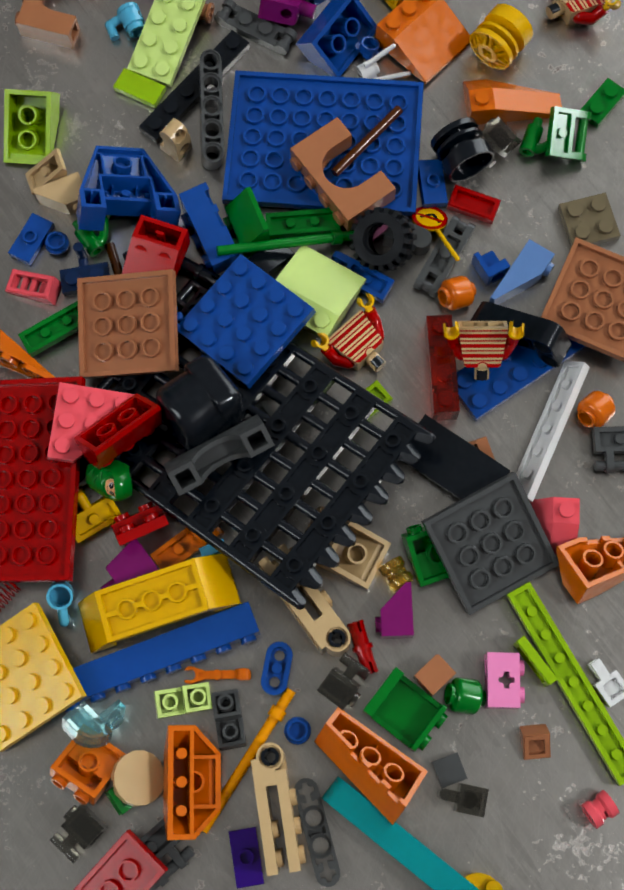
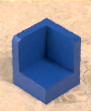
M493 251L482 256L479 252L473 254L471 264L486 287L504 278L510 269L506 258L499 261Z

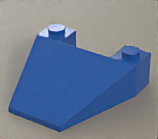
M96 145L79 189L76 211L79 230L103 231L106 215L137 217L144 215L178 226L181 214L178 196L143 148Z

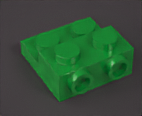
M421 524L407 527V533L401 534L407 557L412 563L418 586L423 587L449 578L425 528Z

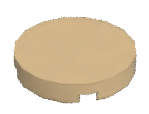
M144 750L131 751L121 756L114 764L111 773V782L113 781L115 795L123 803L132 807L145 806L155 801L163 791V766L161 761L154 754Z

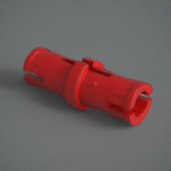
M359 620L347 624V627L349 628L354 645L352 651L357 655L362 676L379 670L377 669L371 649L373 648V643H369L364 621Z

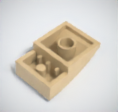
M320 506L316 510L321 513L325 507ZM310 520V522H309V524H308L306 530H307V529L310 527V525L314 522L313 520ZM350 522L348 526L356 535V544L347 547L333 543L332 548L340 558L339 566L335 568H329L317 564V566L355 585L368 589L391 543L359 524Z

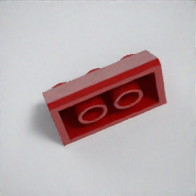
M136 393L74 437V440L90 464L97 469L106 467L114 461L115 457L122 452L132 449L137 441L151 435L155 428L162 424L161 408L158 404Z

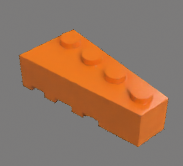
M339 707L336 708L314 741L392 825L407 807L428 772Z

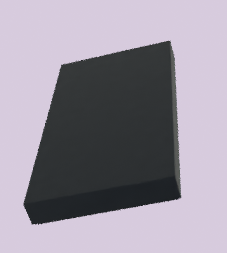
M426 414L418 424L434 433L436 439L432 444L414 440L412 444L420 452V462L417 464L405 462L460 500L510 473L508 468Z

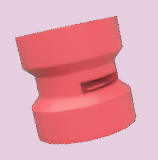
M604 790L597 793L594 800L586 801L580 805L583 813L596 829L604 825V820L608 817L614 818L620 814L616 804Z

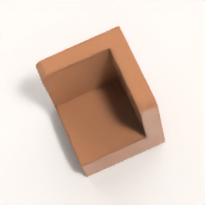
M436 654L413 678L432 697L456 672L439 654Z

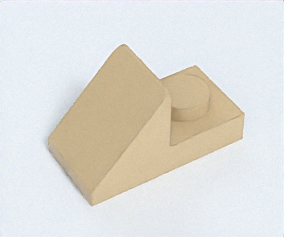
M55 148L25 173L33 195H35L34 188L67 176V170L60 149Z

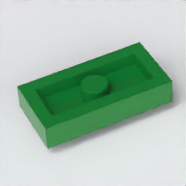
M607 78L580 109L592 113L591 120L588 123L598 128L623 99L624 88Z

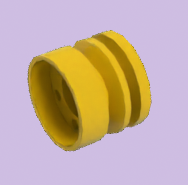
M497 4L488 13L484 21L477 26V29L472 32L469 42L472 50L482 62L494 69L505 70L516 59L518 53L531 41L533 29L528 19L519 10L511 5Z

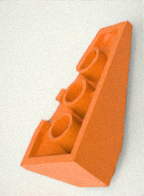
M0 329V366L31 379L55 378Z
M601 536L600 539L590 540L587 537H579L557 546L556 552L562 583L577 604L594 598L624 581V537L610 538V536Z

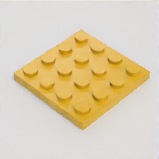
M33 602L0 625V752H3L87 696L40 604Z

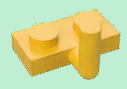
M82 487L79 488L78 503L82 510L77 512L76 541L80 543L115 522L114 517L122 513L114 500L104 496L91 504L85 495L84 489Z

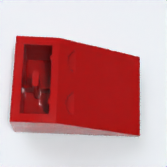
M141 215L131 237L122 274L173 269L176 271L177 277L190 245L188 229Z

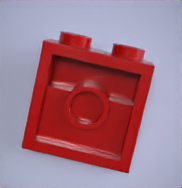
M150 501L137 507L139 512L129 515L128 512L114 517L115 522L110 525L119 545H124L169 525L162 509L153 505Z

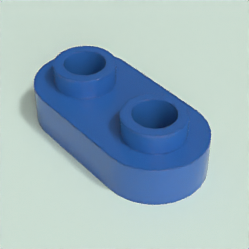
M284 642L271 644L266 652L261 686L271 696L282 694L288 686L293 652L290 646ZM279 651L285 654L284 659L281 661L275 659V654ZM274 677L280 680V684L277 687L270 686V680Z

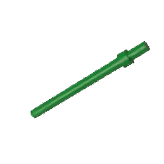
M341 229L330 230V233L220 245L216 246L217 256L325 243L338 245L342 244L343 241H351L349 234H354V230L343 232Z

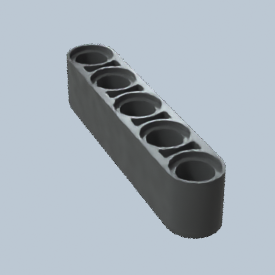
M208 49L202 52L199 62L201 163L207 170H216L221 166L224 155L222 61L217 51ZM212 62L215 66L208 67L204 63ZM211 84L214 85L216 89L208 90L205 86ZM213 107L217 112L209 113L206 111V108ZM214 130L218 135L209 136L206 131ZM215 153L218 158L215 160L209 159L207 154Z

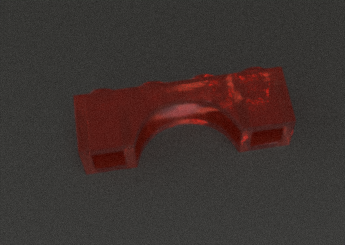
M452 314L426 316L424 326L430 367L431 417L435 421L457 420L460 412L455 355L449 348L443 332V323H446V327H453Z

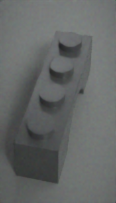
M257 414L164 463V467L176 491L181 496L203 484L208 475L223 464L238 458H252L275 446L263 421Z

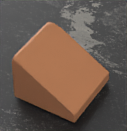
M547 725L520 726L523 759L551 758L550 732Z

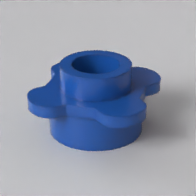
M366 36L362 38L361 43L357 42L355 44V49L360 51L365 60L371 59L382 51L379 47V41L372 36Z

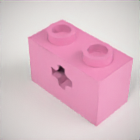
M487 652L484 655L485 709L521 708V703L525 702V688L520 687V676H524L525 665L524 660H520V653ZM504 674H506V679L511 680V683L506 688L498 680Z

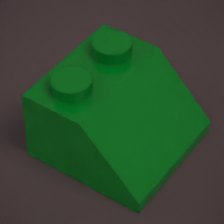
M247 187L225 207L226 217L223 218V222L227 226L228 231L233 232L235 237L233 238L234 244L270 240L269 228L251 187ZM248 252L241 254L244 257L249 258L256 252Z

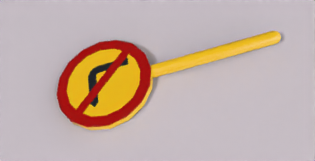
M422 206L416 208V214H412L411 218L413 223L428 231H435L454 259L459 261L460 257L440 231L447 225V215L436 207L423 208Z

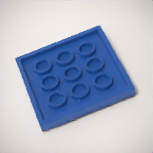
M240 254L179 323L181 327L178 333L207 356L212 357L222 368L250 389L313 317L316 311L312 306Z

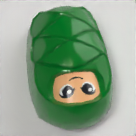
M114 459L110 465L97 469L92 464L87 466V485L98 494L114 501H122L133 496L130 466Z

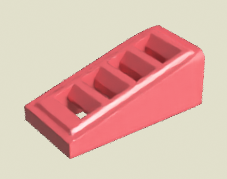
M12 269L5 292L38 302L56 305L62 286L55 276ZM21 278H23L20 289H18L17 287ZM30 280H32L29 290H27Z

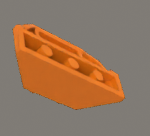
M168 725L163 767V814L166 840H195L221 810V753L196 725Z

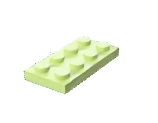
M154 0L127 69L172 88L206 0Z

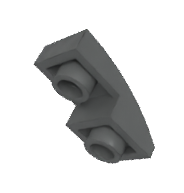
M238 689L211 693L220 751L246 747Z

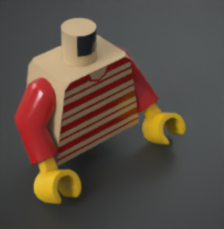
M551 0L552 4L547 6L545 10L550 20L561 16L566 25L569 26L574 24L593 25L604 17L609 9H619L621 1L615 0L611 3L612 0Z
M365 293L368 298V302L365 305L361 298L358 297L356 300L358 306L365 308L364 312L359 310L330 337L325 333H317L321 338V343L319 345L316 340H311V345L314 348H321V353L333 366L348 370L353 368L359 371L368 364L375 372H378L386 364V361L378 354L383 349L385 335L380 316L376 308L372 307L375 299L371 294Z
M455 321V326L451 328L446 327V323H443L444 337L447 339V344L455 357L463 361L464 367L474 368L475 380L484 381L489 379L490 368L501 367L502 361L509 358L516 348L519 339L524 336L525 323H522L520 327H514L513 321H510L508 331L507 321Z

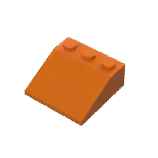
M404 0L376 25L375 38L379 41L380 47L384 50L391 44H396V47L388 54L407 70L411 71L425 85L470 45V34L445 0Z

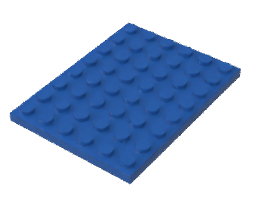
M235 70L222 195L223 204H229L245 188L251 187L259 206L295 209L325 208L318 198L319 194L315 189L311 190L306 185L303 174L300 171H295L289 161L291 159L290 148L338 117L352 134V146L327 163L323 173L328 181L338 187L352 188L382 171L396 188L395 200L383 208L399 211L404 216L416 214L424 82ZM398 105L403 110V113L338 177L334 176L331 169Z

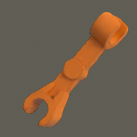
M188 666L184 669V671L195 672L193 680H184L185 683L190 685L205 680L235 679L245 681L251 679V670L248 668L205 671Z

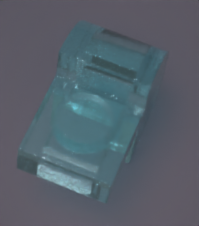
M118 699L98 716L85 701H82L62 718V729L80 746L86 748L105 746L111 742L112 730H115L123 723L126 706Z

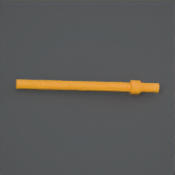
M286 688L277 704H273L268 711L269 716L222 789L221 810L205 827L204 833L208 834L250 767L251 760L255 759L259 747L265 743L277 722H281L286 715L285 710L296 694L291 689Z

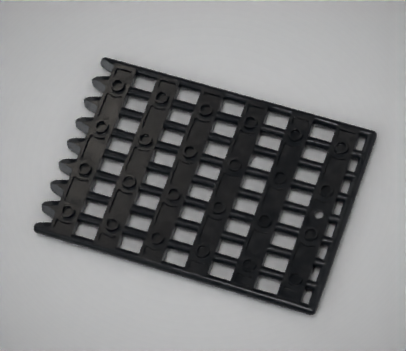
M192 279L176 295L177 306L181 310L183 318L209 290L200 282ZM194 290L196 292L195 295L187 303L185 301L186 298ZM178 333L179 367L185 370V365L189 361L180 356L179 353L187 344L202 353L201 356L207 355ZM290 342L250 389L240 381L236 384L242 395L244 418L247 414L252 417L258 414L275 446L252 458L244 457L230 461L231 466L222 476L216 471L210 473L207 478L215 483V485L206 496L195 488L184 493L198 503V506L189 516L173 505L179 494L171 482L165 467L151 457L160 445L176 455V457L189 451L168 438L170 434L169 428L163 419L162 424L155 428L151 435L143 437L135 443L132 449L122 452L114 459L130 466L129 470L133 489L296 609L302 610L306 606V599L299 591V586L302 585L311 589H319L323 586V578L315 566L317 564L329 568L339 566L340 558L332 548V544L337 543L347 547L356 544V535L348 524L353 522L363 526L370 525L373 517L364 505L365 502L369 501L379 505L387 504L389 495L380 483L382 481L393 484L404 483L405 474L396 463L399 460L410 464L419 463L421 455L412 444L413 441L417 440L432 444L436 436L318 358ZM295 356L311 366V369L303 378L287 368ZM163 373L104 377L96 388L107 390L113 382H116V386L111 391L130 394L138 393L156 403V398L146 391L155 381L164 385L172 379ZM279 375L296 386L287 397L271 387ZM335 382L352 393L344 404L326 394ZM263 395H266L280 405L272 416H269L255 406ZM319 401L336 412L328 424L310 413ZM375 409L394 420L385 432L367 420ZM303 421L321 432L312 444L294 433ZM360 428L378 440L369 452L351 440ZM287 440L304 451V454L296 463L278 453ZM344 448L362 460L353 472L335 460ZM271 460L288 471L279 484L262 473ZM143 465L159 475L150 488L134 477ZM328 468L346 480L337 492L319 481ZM255 480L272 492L263 504L246 493ZM311 489H314L330 500L321 513L302 501ZM238 501L256 512L246 525L229 513ZM295 509L314 521L304 534L286 521ZM221 521L239 533L230 545H227L212 534ZM279 529L297 542L288 554L269 542ZM262 550L280 562L271 576L253 564V561Z

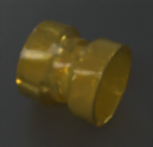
M401 556L388 561L379 568L382 576L387 577L389 581L388 586L392 592L400 589L405 582L414 580L412 573L404 567L405 562Z

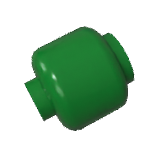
M456 677L451 683L446 685L444 700L449 705L451 711L473 715L479 711L481 706L485 705L486 691L482 689L481 683L475 679Z

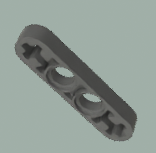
M303 778L295 784L294 788H296L297 806L317 881L322 886L331 887L339 881L340 868L318 786L312 779ZM307 782L308 786L314 787V792L310 793L311 800L317 799L319 805H311L303 810L301 803L307 802L304 795H299L298 790L302 789V783ZM317 810L320 812L321 822L319 825L310 826L307 824L305 816L308 811ZM318 837L325 838L329 843L328 850L323 854H318L313 849V841ZM332 854L333 860L327 861L331 870L335 869L336 874L332 875V881L327 882L325 877L321 878L320 873L324 871L323 863L321 862L317 865L315 859H323Z

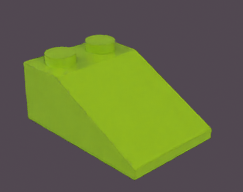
M4 89V163L36 165L54 150L59 123L60 93Z

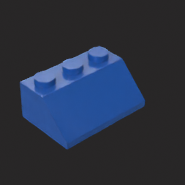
M331 0L296 45L309 62L331 76L340 77L360 53V51L355 49V44L357 42L361 43L362 38L366 36H373L376 32L377 24L359 0Z

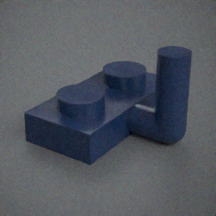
M80 242L73 245V249L78 257L79 267L59 270L64 296L77 294V278L111 275L108 262L89 265L88 256Z

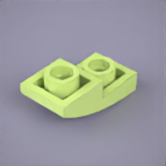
M209 682L153 692L157 719L213 709Z

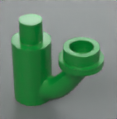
M535 117L533 122L528 124L519 147V153L523 156L533 157L535 154H542L546 151L547 141L539 143L544 131L542 127L543 120L539 117Z
M106 215L104 230L99 231L98 236L93 231L79 230L77 220L72 223L75 228V236L82 243L90 257H96L103 252L104 245L108 240V220L111 215Z

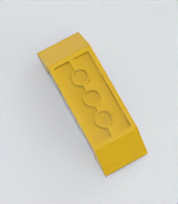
M223 554L192 558L95 591L78 602L92 654L117 646L116 642L211 610L218 612L241 604L228 558Z

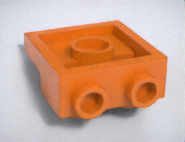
M83 725L50 767L51 782L59 789L64 790L67 787L74 792L73 797L82 805H86L89 802L94 806L110 785L114 764L125 753Z

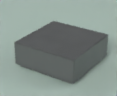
M458 752L432 762L441 788L468 779Z

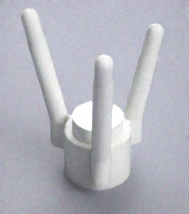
M394 43L371 59L356 66L360 78L392 80L410 76L411 71L377 77V74L380 73L377 61L396 47Z

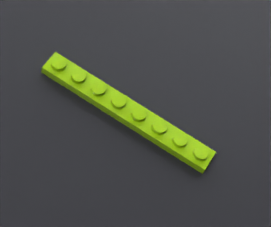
M528 582L507 594L506 597L543 660L558 680L556 682L616 784L621 786L624 784V739L532 584Z

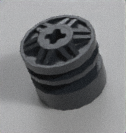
M466 117L448 124L435 134L431 140L430 146L436 153L437 159L443 161L442 168L451 182L464 181L477 175L489 166L494 159L495 154L488 142L482 138L483 133L478 128L474 118Z

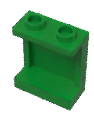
M395 667L364 708L363 713L411 751L415 752L418 748L423 751L432 739L428 735L434 726L439 729L448 717L444 712L448 707L436 701L404 676L401 670Z

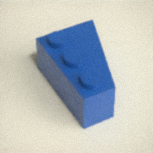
M204 182L179 194L184 213L180 216L185 228H191L193 232L191 239L195 248H201L204 254L201 255L203 264L207 269L211 268L212 272L219 274L226 271L239 254L217 256L216 246L234 244L227 226L224 225L218 214L219 209L217 205L213 204L210 198L209 187Z

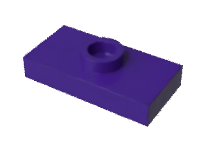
M256 827L229 831L237 889L264 884Z

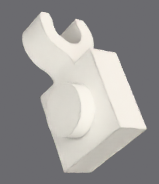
M599 658L587 664L589 670L599 680L593 684V687L608 708L624 699V680L617 670L609 673Z

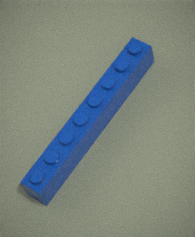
M249 602L74 667L73 670L87 696L66 709L65 713L81 708L80 703L90 700L91 703L101 701L106 698V693L114 690L116 694L132 688V683L141 681L144 684L157 679L156 674L166 671L167 674L179 671L184 663L191 661L193 665L207 659L206 655L216 652L217 655L232 650L231 645L239 642L242 645H247L256 641V636L260 635V631Z

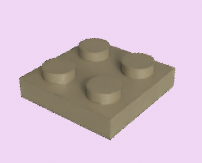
M606 192L560 203L558 206L571 247L576 237L594 245L619 240L621 235Z

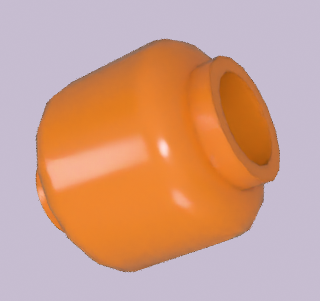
M466 276L446 279L438 289L439 302L443 307L451 311L470 306L476 295L475 284L470 282Z
M601 391L589 393L577 406L579 421L584 426L591 428L602 427L616 412L612 397Z

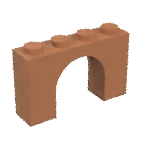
M22 0V7L15 15V25L21 36L73 49L80 31L76 16L51 10L43 5L44 0Z
M337 117L291 147V159L289 161L295 171H300L303 174L306 185L311 190L315 189L319 194L318 198L325 208L329 207L337 224L339 226L343 225L349 231L353 224H358L357 217L359 215L364 216V212L368 209L383 208L395 200L396 188L382 171L352 188L338 187L328 181L323 173L327 163L352 146V134Z

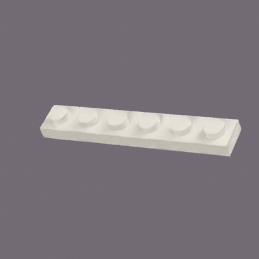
M564 361L516 473L530 502H533L589 371L590 367L585 362Z

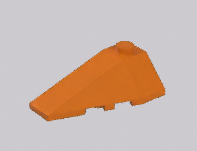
M488 79L463 81L467 117L474 118L478 125L534 120L535 117L547 119L550 118L551 107H562L559 93Z

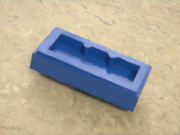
M438 159L419 160L418 178L423 208L446 207L448 199L442 161Z
M32 213L8 254L31 266L45 244L47 235L54 229V223Z

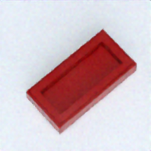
M455 184L447 209L493 224L501 200Z

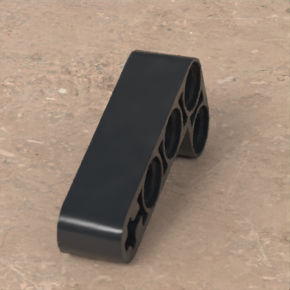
M482 301L470 320L507 321L508 331L510 321H513L514 327H520L522 323H525L524 336L519 339L517 345L535 350L539 358L552 367L560 366L572 346L565 330L558 323L490 302Z

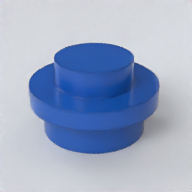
M53 231L47 235L45 247L50 254L61 255L68 250L69 239L63 232Z
M294 717L286 723L284 734L286 739L292 744H303L311 735V727L304 718Z

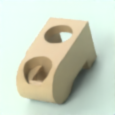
M172 118L159 133L163 139L160 148L179 163L192 149V143L187 128L179 120Z

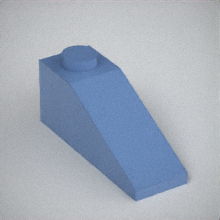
M529 239L490 297L489 302L499 305L539 283L543 276L548 277L555 266L551 263L555 254Z

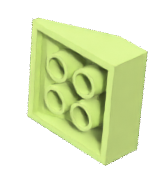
M301 246L275 280L315 309L316 313L303 329L319 337L317 333H325L330 337L338 330L367 279L308 246Z

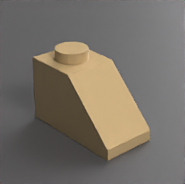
M75 172L34 188L33 191L39 204L72 215L77 211L78 195L82 180L79 172Z

